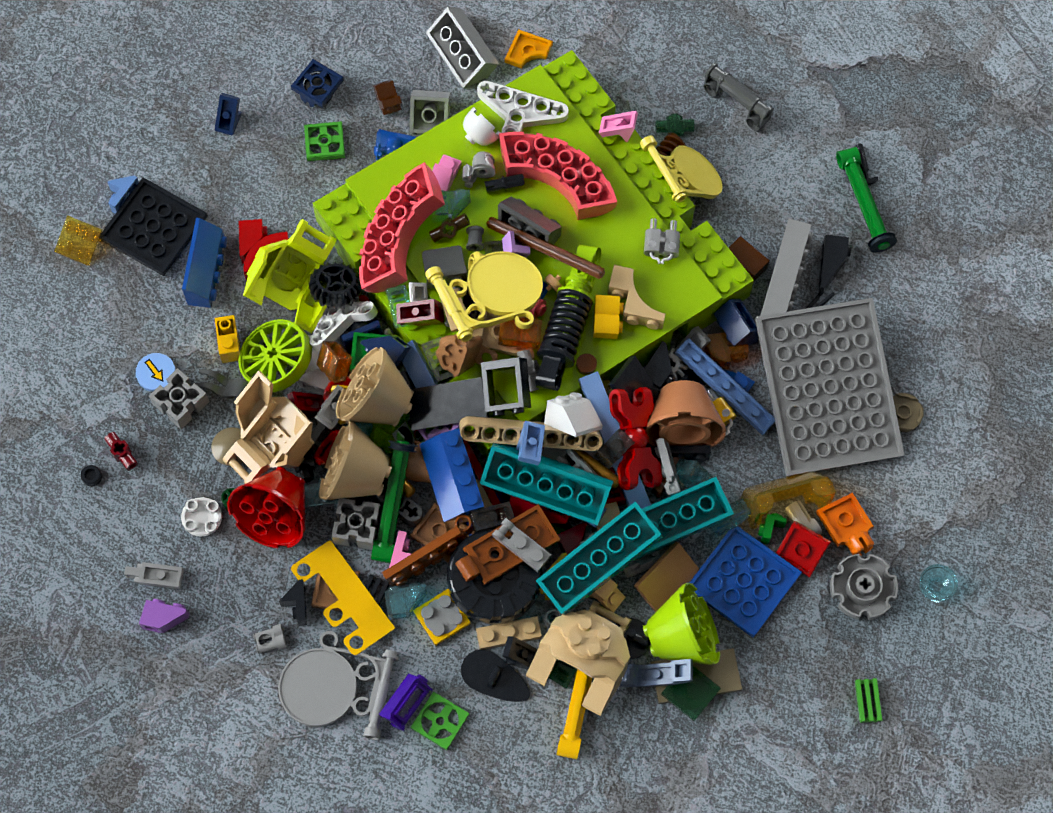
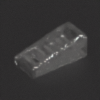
M442 337L421 345L437 382L453 376L450 372L439 375L438 371L443 370L441 366L436 367L435 364L439 363L438 359L433 360L436 351L430 352L429 350L437 346L439 347Z

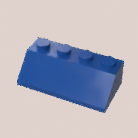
M196 218L182 291L188 305L211 308L212 302L216 301L217 297L215 286L220 281V272L218 271L219 266L223 265L224 255L222 250L226 248L227 237L224 236L221 228L201 218Z
M459 428L438 434L419 444L443 522L455 520L460 515L468 516L483 511L484 504Z

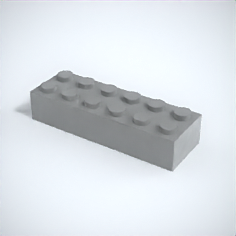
M788 219L760 316L791 311L813 235L810 232L811 224Z

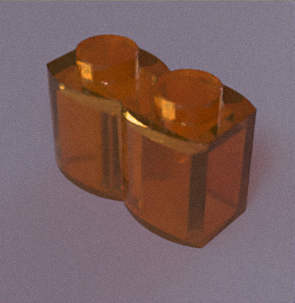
M534 317L533 325L529 329L517 327L515 319L500 323L498 344L508 347L539 349L542 320ZM519 318L524 323L530 321L528 318Z
M322 341L316 365L320 368V371L325 373L330 381L335 383L346 381L352 361L351 355L345 352L343 347L337 342Z

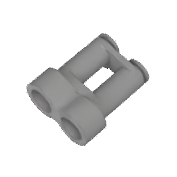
M281 624L253 634L254 641L257 642L256 651L258 654L276 648L278 650L287 648ZM272 637L271 642L260 644V640Z

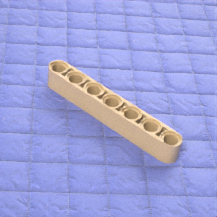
M467 416L460 420L459 429L461 437L466 441L517 445L525 421ZM529 421L545 425L542 447L596 451L603 444L599 430L569 440L567 437L570 434L548 426L544 422ZM467 426L474 427L472 431L464 430ZM487 428H494V429H495V430H494L493 432H491V433H486V432H485V430H486ZM509 429L515 430L511 435L506 434V431ZM549 433H556L553 438H547ZM591 436L597 437L594 441H588V438Z

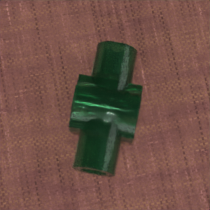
M678 113L666 116V120L655 121L656 133H667L668 135V133L672 132L680 137L684 135V132H694L695 129L694 119H683Z

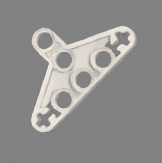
M483 81L477 87L478 97L505 121L502 133L507 131L522 132L523 127L561 123L568 118L569 109L564 103L490 81ZM495 91H496V99L493 98V94H495ZM507 93L510 97L507 100H502L499 98V95ZM521 98H525L528 100V103L526 105H520L517 101ZM538 104H544L547 108L543 111L537 110L536 106ZM559 110L563 111V113L557 115V112H559ZM515 114H518L522 117V119L518 122H515L511 119V117Z
M358 299L357 302H353L352 306L346 305L345 309L342 307H338L337 310L335 307L326 308L309 341L314 351L322 352L326 350L354 322L373 319L378 313L375 305L371 301L360 302Z

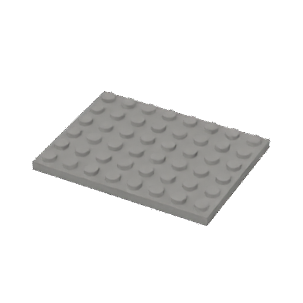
M873 298L757 316L755 318L786 476L905 455Z

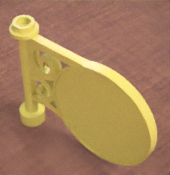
M652 135L641 140L640 146L643 151H649L673 191V201L680 203L687 196L714 199L721 193L722 181L718 172L698 151L688 146H678L671 152L670 156H664L659 154L655 148L657 142Z

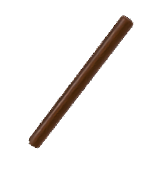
M490 217L486 222L488 228L503 235H506L508 231H514V239L593 277L602 279L605 275L603 267L499 219Z

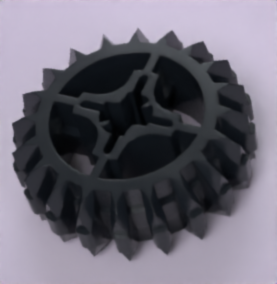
M336 261L334 264L327 262L326 266L320 265L319 269H314L313 274H311L309 282L310 294L315 302L320 303V306L326 305L328 309L335 307L336 310L338 307L345 309L346 305L352 306L353 302H357L362 294L357 268L352 269L351 264L345 266L344 262L341 264H337Z

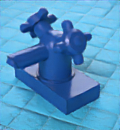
M379 129L376 146L374 147L376 160H379L382 155H388L416 137Z

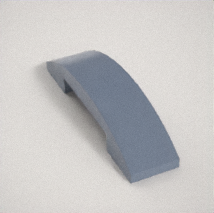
M671 660L669 663L645 665L628 664L619 687H653L693 681V660Z

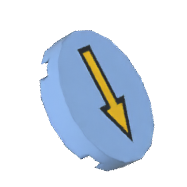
M151 353L144 356L138 362L136 378L140 386L145 390L154 391L158 386L161 385L164 388L168 384L166 379L176 368L173 361L167 355Z

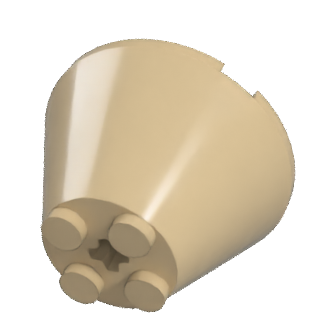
M377 347L373 348L356 365L348 377L351 379L350 384L346 390L342 389L338 398L336 416L342 421L386 424L395 427L400 421L401 416L411 410L412 403H410L414 392L410 389L385 349L382 347L379 349Z
M346 421L347 427H341L324 468H327L328 471L325 479L321 478L319 498L331 500L373 495L380 496L384 486L382 484L384 477L388 478L391 472V466H389L390 458L354 422Z

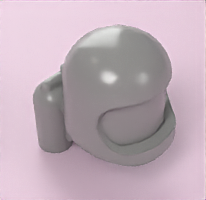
M484 151L478 152L473 157L472 166L466 164L463 167L462 180L465 181V187H473L477 177L491 178L495 176L494 157L492 154Z

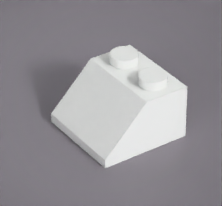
M571 392L570 395L557 396L555 399L547 400L544 424L574 437L602 429L603 425L591 401L582 397V394Z

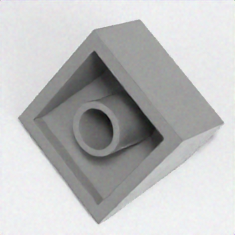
M413 90L410 97L409 133L423 134L449 119L450 92Z

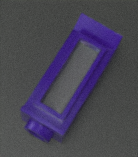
M408 673L379 715L391 721L390 725L404 731L408 720L429 691L433 690L427 685L428 680L420 674L415 676Z

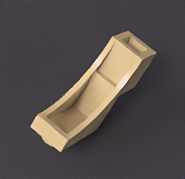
M614 265L608 295L627 299L623 321L631 325H645L650 329H663L665 313L652 309L639 297L633 282L634 269Z

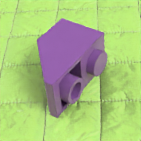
M153 599V601L146 600L139 625L145 630L164 633L188 619L190 614L184 605L173 603L172 606L165 604L164 601L159 599Z

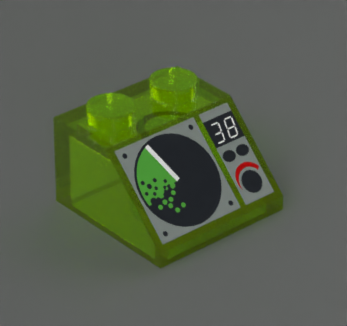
M409 412L401 416L400 421L395 427L386 424H373L369 437L377 446L392 455L393 449L387 447L390 446L388 440H402L411 444H415L414 441L421 442L423 440V436L418 430L411 429Z

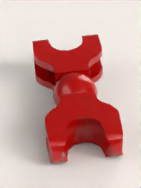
M647 387L636 389L633 392V402L631 403L625 390L614 389L609 394L610 413L618 420L620 430L626 429L623 433V443L628 448V450H623V459L617 468L619 485L623 490L636 488L640 473L644 485L650 488L658 487L662 482L661 464L652 455L651 447H646L649 436L643 428L647 427L648 418L654 409L652 392Z

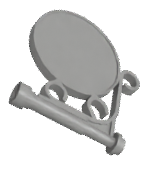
M333 631L324 632L320 636L319 641L322 648L303 651L293 657L284 667L278 684L279 698L283 708L295 721L311 727L333 724L345 716L350 708H352L357 716L366 717L370 714V723L368 727H365L363 737L380 740L382 732L380 730V722L382 717L379 713L385 705L393 662L399 659L398 653L392 650H385L382 658L369 656L361 652L353 655L349 650L326 646L324 639L327 636L335 638V647L338 646L339 639ZM339 653L368 659L374 665L376 673L368 677L360 676V670L363 667H369V663L362 662L353 671L349 662ZM356 678L362 682H369L375 679L370 702L366 697H359L355 700L357 694ZM360 702H369L368 709L365 712L357 710V705Z

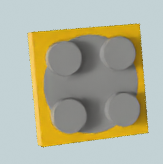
M448 589L413 610V613L435 646L471 624L468 617L452 600Z

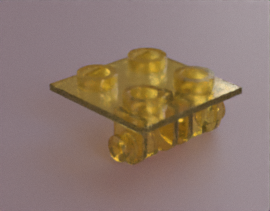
M67 215L54 252L89 266L97 243L102 242L99 238L102 229Z

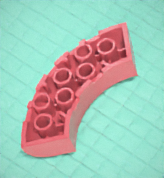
M524 132L499 133L501 154L507 177L523 174L524 178L538 180L552 186L569 201L576 213L577 220L604 215L616 207L617 199L610 182L607 181L599 166L597 167L590 160V157L581 150H576L561 139L555 137L552 139L540 133L536 135L524 134Z
M425 162L404 175L405 179L397 186L393 185L386 199H382L374 211L376 214L372 222L367 225L364 233L365 242L363 249H360L362 259L361 266H359L361 288L366 292H384L408 281L406 259L411 241L426 218L445 205L438 180Z

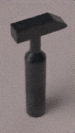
M857 144L855 147L858 148L860 153V167L865 175V180L868 185L875 184L878 181V177L869 178V167L863 144Z

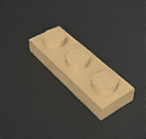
M538 616L476 628L480 650L505 646L508 636H514L523 642L542 638Z

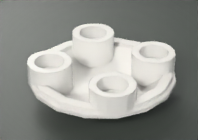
M205 497L190 499L182 510V525L192 535L199 537L208 536L214 533L220 526L222 511L215 500Z

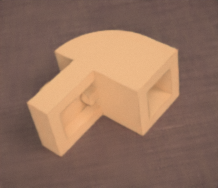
M612 579L589 596L597 599L606 609L613 613L625 599V596L617 588L618 585Z

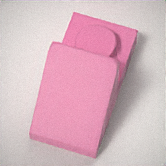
M631 111L602 117L599 134L602 137L620 134L625 142H628L635 129L638 112Z
M443 154L439 164H434L432 171L438 180L442 195L446 197L462 164L460 160Z
M398 531L389 568L411 555V553H406L410 546L407 532Z

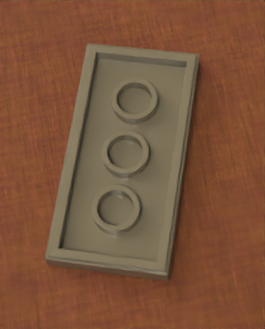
M734 648L716 651L720 652V659L716 664L693 663L695 670L720 689L716 695L742 691ZM671 660L652 661L651 664L669 663ZM674 685L655 686L658 704L673 702Z

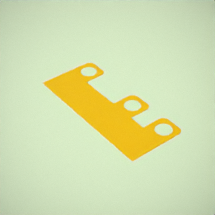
M331 540L292 565L291 571L298 580L303 579L304 582L319 573L337 597L338 601L323 611V615L331 626L337 627L351 617L359 627L344 638V644L351 654H359L395 629L394 625ZM300 564H308L310 566V573L307 576H300L297 573V568ZM333 608H339L343 612L342 618L338 621H334L329 617V613ZM354 636H360L363 639V645L359 649H354L350 646V639Z

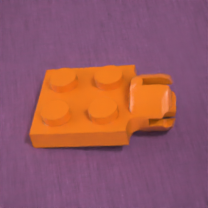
M853 493L817 510L816 514L837 547L845 545L852 555L860 554V556H862L861 551L866 554L873 548L874 542L868 532L874 526Z

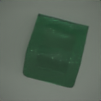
M558 660L549 679L567 689L576 675L577 668Z

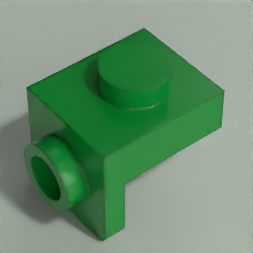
M767 514L764 524L760 523L758 536H761L760 542L768 545L773 526L784 528L787 519L783 518L780 514Z

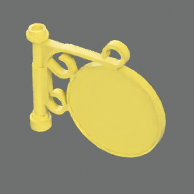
M504 251L486 254L473 263L468 273L467 282L461 279H454L449 283V286L445 279L443 280V273L440 267H431L425 273L428 281L435 286L450 317H452L459 330L457 337L462 342L472 339L473 330L490 327L515 319V324L520 329H529L533 325L534 316L529 310L538 303L541 297L543 280L537 267L530 260L519 254ZM460 286L463 290L457 291V294H455L453 287ZM468 290L475 304H471L464 311L458 298L465 296ZM477 310L481 312L478 320L468 316L471 311ZM486 311L491 314L501 316L491 320L483 321L485 318ZM520 317H526V318H528L530 321L524 323V322H521V321L519 320V318H520Z

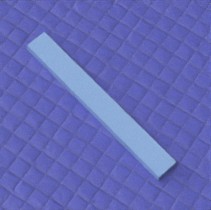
M597 371L579 378L578 381L585 398L591 401L603 425L599 432L614 472L618 476L617 468L623 459V450H628V448L623 443V433L620 430L618 421L610 413L609 398ZM640 476L638 477L636 488L632 490L622 489L628 507L635 501L641 509L651 505Z

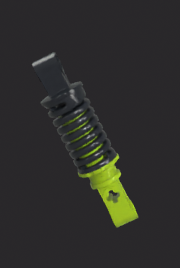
M579 245L576 255L598 265L602 252L600 247ZM572 267L570 276L566 278V286H561L557 290V299L554 302L543 341L537 351V357L542 363L536 375L535 384L540 389L552 391L560 389L565 368H572L575 364L576 348L580 345L581 334L584 332L586 320L594 302L593 296L590 295L593 290L592 283L594 277Z

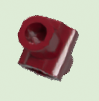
M115 432L105 436L104 440L110 446V451L115 460L121 462L127 471L134 469L138 463L132 456V451L126 441H121Z

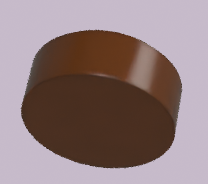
M588 353L580 355L576 362L577 370L583 375L594 373L597 368L596 358Z

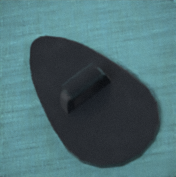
M485 649L475 650L464 658L461 665V676L471 689L504 701L520 702L529 699L530 692L522 677L495 653Z

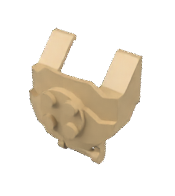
M261 371L254 375L234 401L236 404L235 412L241 427V439L234 443L223 458V462L226 465H230L245 480L244 483L258 478L269 469L298 467L304 460V455L314 444L311 438L313 423L287 397H272L273 383ZM236 456L252 470L250 474L236 460Z
M595 600L588 611L570 612L556 617L541 640L526 677L545 686L557 659L577 668L589 677L594 678L582 703V707L601 716L620 686L628 667L630 654L624 634L632 620L627 617L623 618L600 606V603ZM609 620H611V621H613V622H615V623H617V624H619V625H621V626L618 627L617 625H615L614 623L610 622Z

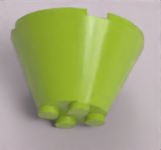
M692 583L683 584L648 619L647 624L643 625V631L645 636L649 637L651 642L650 650L654 658L659 657L664 660L692 659L693 663L713 665L718 663L720 659V652H716V644H719L716 626L703 596H697L695 593L697 588Z

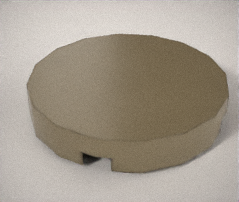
M908 393L895 394L893 400L900 432L913 431L920 425L924 417V409L915 396Z

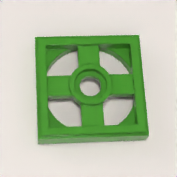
M342 121L304 125L307 161L345 158ZM327 128L336 131L339 135L331 136L328 134ZM320 129V134L317 137L310 138L315 131ZM327 138L328 142L324 144L321 142V139ZM340 143V147L336 152H329L331 144ZM319 145L321 153L315 154L311 151L310 146Z
M433 691L412 724L411 729L447 751L467 720L469 713ZM435 703H443L445 705L441 713L437 714L429 710L430 706ZM452 710L458 714L459 722L457 726L448 720ZM423 717L432 721V727L428 733L422 727ZM439 717L443 718L444 724L438 725L436 719ZM444 729L452 734L442 739L435 738L438 732Z

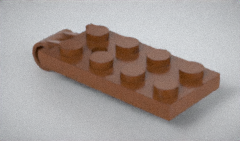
M539 504L510 520L518 529L544 549L560 541L559 536ZM494 529L465 546L463 551L467 552L468 555L458 560L455 564L466 582L481 575L483 578L482 582L486 585L524 561L492 536V533L496 530ZM508 531L504 536L510 539L513 534ZM493 551H497L499 553V556L497 558H493L491 556V553Z
M466 515L458 516L453 529L383 571L382 574L393 588L395 586L400 587L407 583V579L411 576L422 574L429 565H436L443 560L445 555L453 554L458 544L474 531L471 519ZM463 522H469V526L466 529H460V525Z

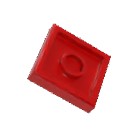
M794 521L776 554L796 567L804 575L811 577L831 541Z

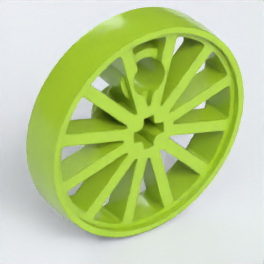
M277 319L260 325L251 332L241 347L238 359L241 374L248 383L258 371H261L265 376L268 374V379L273 383V392L290 387L302 377L311 361L312 346L309 342V336L301 327L289 320ZM273 332L272 343H271V341H270L268 335ZM263 339L267 348L258 343ZM302 342V347H296V348H294L295 346H297L298 344H300V343ZM300 355L299 360L297 362L290 359L293 356ZM290 365L293 369L287 374L285 368ZM277 371H279L282 376V378L276 380Z

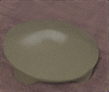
M230 427L223 429L214 437L211 445L212 454L221 464L226 465L223 462L224 456L234 443L241 439L240 428ZM236 456V460L242 464L243 461Z

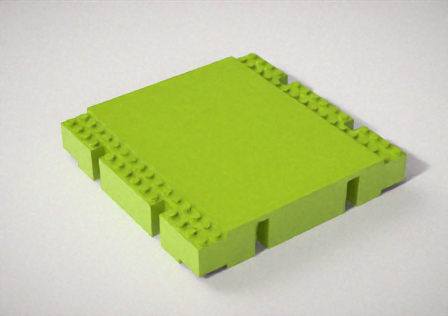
M573 50L544 67L540 64L505 86L567 105L569 113L566 121L523 127L522 132L534 135L540 133L545 137L561 139L567 142L569 146L576 150H581L590 157V160L602 170L603 175L610 182L614 190L617 205L612 211L597 217L577 220L573 207L564 195L546 183L524 178L525 184L522 186L508 188L507 191L504 189L487 194L485 181L499 179L503 175L507 177L500 141L498 138L493 144L488 146H481L478 143L473 145L465 137L467 133L463 128V122L473 107L477 110L475 113L477 116L482 114L495 127L493 130L495 133L498 131L502 133L505 121L482 100L345 179L346 183L312 203L319 226L327 236L336 238L334 247L337 249L338 255L346 266L351 264L352 269L357 268L359 273L362 259L360 249H363L365 242V230L376 214L374 212L382 199H386L393 185L397 186L405 179L404 175L424 162L433 170L434 164H439L443 154L461 161L462 165L447 196H443L445 205L426 218L411 241L406 259L408 281L384 292H368L370 300L395 335L399 336L406 343L411 340L416 341L438 384L449 377L451 378L449 382L482 377L481 365L475 363L466 372L454 377L452 373L441 367L436 357V350L439 348L440 339L444 336L458 333V331L452 333L450 327L445 326V311L444 324L429 326L397 324L396 304L410 302L409 283H427L422 258L423 251L457 245L461 246L468 277V260L474 252L466 249V244L468 243L466 229L470 226L484 228V234L482 235L484 249L478 252L486 255L492 252L503 251L502 238L505 235L488 228L486 222L490 217L498 219V204L511 196L515 199H521L528 207L541 211L543 216L556 220L562 226L561 236L554 244L555 246L575 255L579 245L601 248L602 255L598 265L605 269V275L602 279L594 277L592 283L593 290L590 293L594 298V302L588 314L584 332L581 334L580 345L576 348L575 364L572 368H565L560 389L552 391L539 388V390L530 392L531 408L524 409V413L512 414V411H505L503 416H493V413L489 412L490 418L541 422L546 414L547 400L555 399L557 396L570 395L571 392L580 393L582 397H585L578 379L587 375L581 374L576 367L578 357L585 353L591 354L596 358L597 368L595 372L598 371L605 390L610 389L609 383L630 356H636L643 367L646 366L662 341L667 344L669 351L673 331L677 329L682 337L685 338L694 327L699 326L702 330L717 320L713 313L729 299H741V301H744L750 297L754 282L753 278L708 221H705L693 230L689 229L692 226L695 205L688 196L680 203L673 201V191L649 151H643L640 146L642 138L635 129L628 142H625L620 134L602 137L599 134L602 117L615 115L616 105ZM496 91L493 94L494 99H496ZM507 93L499 95V98L502 100H507L510 97ZM521 98L517 102L520 105H526L528 100ZM538 104L536 106L537 110L543 111L547 108L544 104ZM559 110V112H557V115H560L561 113H563V111ZM515 114L511 117V119L515 122H518L522 119V117L518 114ZM484 151L492 154L494 157L495 176L491 178L477 177L473 187H465V181L462 180L463 167L466 164L472 166L473 157L478 152ZM465 213L469 218L470 225L459 230L453 238L445 237L434 242L429 234V231L439 227L449 217L454 219ZM652 218L653 228L655 218L657 219V229H661L663 232L670 230L671 220H673L674 230V220H676L677 231L680 232L679 256L664 261V264H658L657 260L644 254L645 231L650 229V219ZM448 225L446 227L447 230L450 229L451 231L454 228L453 226ZM530 247L531 254L527 259L537 267L542 280L544 281L549 274L554 278L559 275L561 277L559 280L560 284L566 286L565 281L570 276L572 266ZM662 255L658 256L660 261L663 259ZM614 265L634 269L633 282L639 297L652 309L665 313L663 329H650L641 324H628L626 321H623V315L619 314V321H623V332L618 334V339L593 338L595 295H608ZM427 287L428 300L435 299L441 302L436 288L428 289ZM553 289L548 291L543 298L546 301V312L544 315L534 318L533 325L527 329L532 350L534 351V360H537L540 366L542 361L537 357V351L543 341L549 317L552 314L551 311L557 299V292ZM625 298L620 299V302H624V309L627 301ZM483 353L482 359L484 362L492 361V356L489 353ZM497 353V360L517 358L515 356ZM515 369L494 371L495 404L517 403L518 394ZM467 426L464 430L472 431L474 427ZM487 428V429L485 430V432H486V433H491V432H493L495 429H494V428ZM509 429L506 431V434L511 435L515 430ZM474 442L487 460L493 443Z

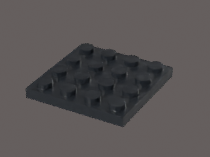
M143 177L98 237L102 242L165 276L192 239L196 218L206 220L208 215L203 210Z

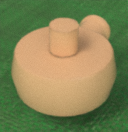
M551 274L546 276L544 279L548 284L546 289L548 291L553 289L557 292L558 288L562 286L559 282L561 277L557 275L554 278Z

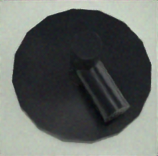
M629 618L632 621L624 634V638L627 642L630 659H635L647 652L651 642L643 631V625L646 624L638 619Z

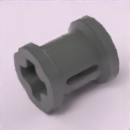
M480 226L468 227L466 229L468 234L466 249L473 252L481 251L484 249V244L482 243L484 228Z

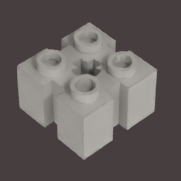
M177 368L166 379L168 384L164 388L161 385L158 386L149 395V398L161 413H167L170 421L182 430L192 420L191 413L194 410L199 413L210 401L207 394L195 383L192 385L190 379Z
M339 499L336 516L340 522L334 521L332 531L333 544L350 547V543L355 542L358 548L372 550L374 541L377 538L376 528L373 526L379 527L381 516L380 504L363 501V506H357L355 500ZM356 522H360L359 526H353Z

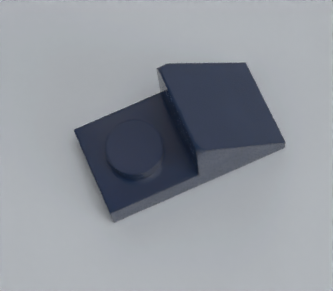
M225 93L220 94L214 131L234 135L242 112L238 111L239 97Z

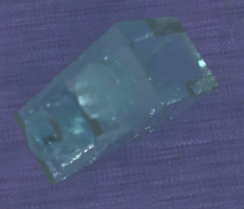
M441 190L445 205L432 213V223L443 222L449 217L452 219L456 218L471 202L470 190Z
M413 583L405 588L394 586L384 591L389 620L410 617L413 610L418 607L427 595L426 584Z

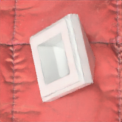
M409 283L410 302L428 300L427 283Z

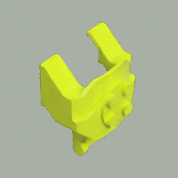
M302 219L298 223L295 233L288 240L271 243L259 248L255 255L256 258L247 272L248 278L243 296L259 305H262L263 297L266 296L289 310L297 309L294 323L312 334L327 306H320V303L315 302L314 298L311 297L309 289L310 277L314 269H319L320 265L324 266V262L336 243V238L325 235ZM304 231L325 243L324 248L322 249L303 238Z

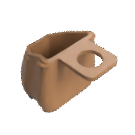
M457 334L442 337L439 342V348L436 350V357L441 367L452 373L454 377L463 374L473 367L475 363L481 365V362H484L482 359L483 353H489L492 356V361L498 359V354L482 345L483 339L481 336H475L467 342H462L458 339Z

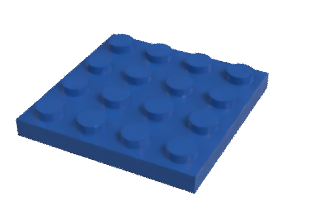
M734 524L689 583H692L697 588L695 593L698 597L703 596L708 606L754 638L802 572Z

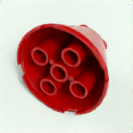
M277 467L276 470L234 489L227 501L229 515H233L237 521L235 525L238 529L255 542L271 548H278L279 546L293 547L300 542L305 532V481L301 477L288 472L285 468Z

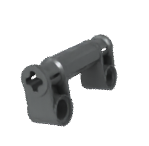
M716 62L708 68L705 73L704 90L711 97H716L724 90L748 109L746 122L752 130L759 131L771 119L774 108L768 107L761 101L760 97L729 72H724L719 68Z

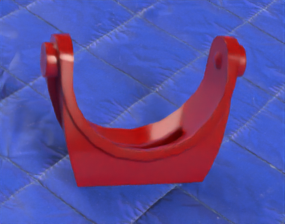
M340 430L331 432L316 450L313 459L316 460L315 462L318 465L326 464L330 450ZM330 442L331 444L327 447L322 457H320L323 449Z

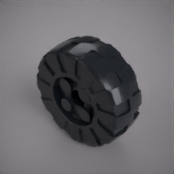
M486 528L476 531L458 544L448 563L447 585L452 600L466 616L485 624L498 625L518 619L533 606L541 590L536 580L542 576V568L537 572L523 562L499 576L500 580L498 582L491 581L484 585L481 575L466 582L455 563L468 555L467 552L463 551L465 546L494 530ZM493 551L491 553V556L493 558H497L499 556V553L497 551Z

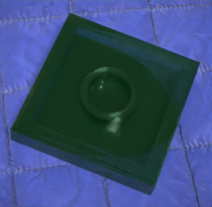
M693 666V681L668 685L661 695L691 720L695 721L721 688Z

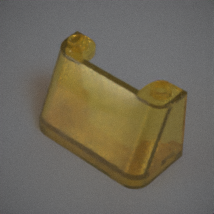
M812 471L747 487L742 493L741 501L750 528L754 529L758 528L760 523L762 524V517L767 515L773 508L774 502L803 495L806 504L814 503L820 509L831 504L836 491L828 477Z

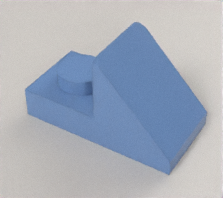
M136 176L114 179L107 182L110 190L115 192L110 197L108 203L113 213L116 214L139 183Z
M529 421L524 422L517 444V450L519 451L518 461L539 465L545 425Z

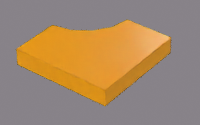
M518 29L504 59L505 63L522 69L531 60H546L553 46V41Z

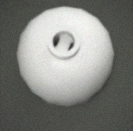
M473 107L463 122V128L467 133L465 137L473 145L475 143L481 146L493 144L499 138L500 132L495 133L493 131L495 127L482 114L477 116L475 114L477 110Z

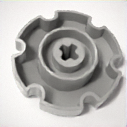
M854 554L843 559L838 564L837 568L840 572L832 574L830 592L833 599L837 598L840 600L838 608L844 614L854 619H859L861 615H865L868 620H873L881 617L891 608L888 601L896 599L898 581L896 575L888 573L890 565L872 554H869L866 559H863L860 554Z

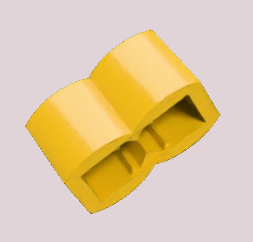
M595 295L593 338L618 339V334L623 332V321H619V314L623 315L624 302H620V296Z

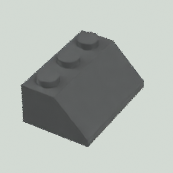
M511 196L498 204L499 220L553 245L560 238L562 226L556 220L543 216L541 211L528 207L521 199H515Z

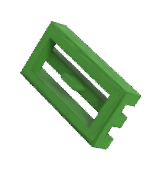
M877 678L872 680H855L860 723L881 722L882 714ZM861 685L865 687L868 718H865ZM869 685H872L876 717H873Z

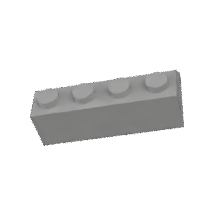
M447 7L426 31L427 36L463 89L487 78L499 65L462 8Z

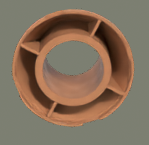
M688 380L674 381L663 386L654 405L653 412L649 416L647 427L644 428L649 436L648 444L651 446H657L656 440L664 438L669 443V446L711 445V447H714L723 441L726 436L725 424L705 387L698 382Z

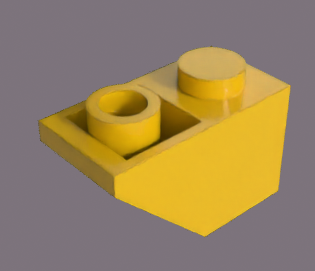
M235 316L215 318L218 350L222 363L238 361L241 347Z

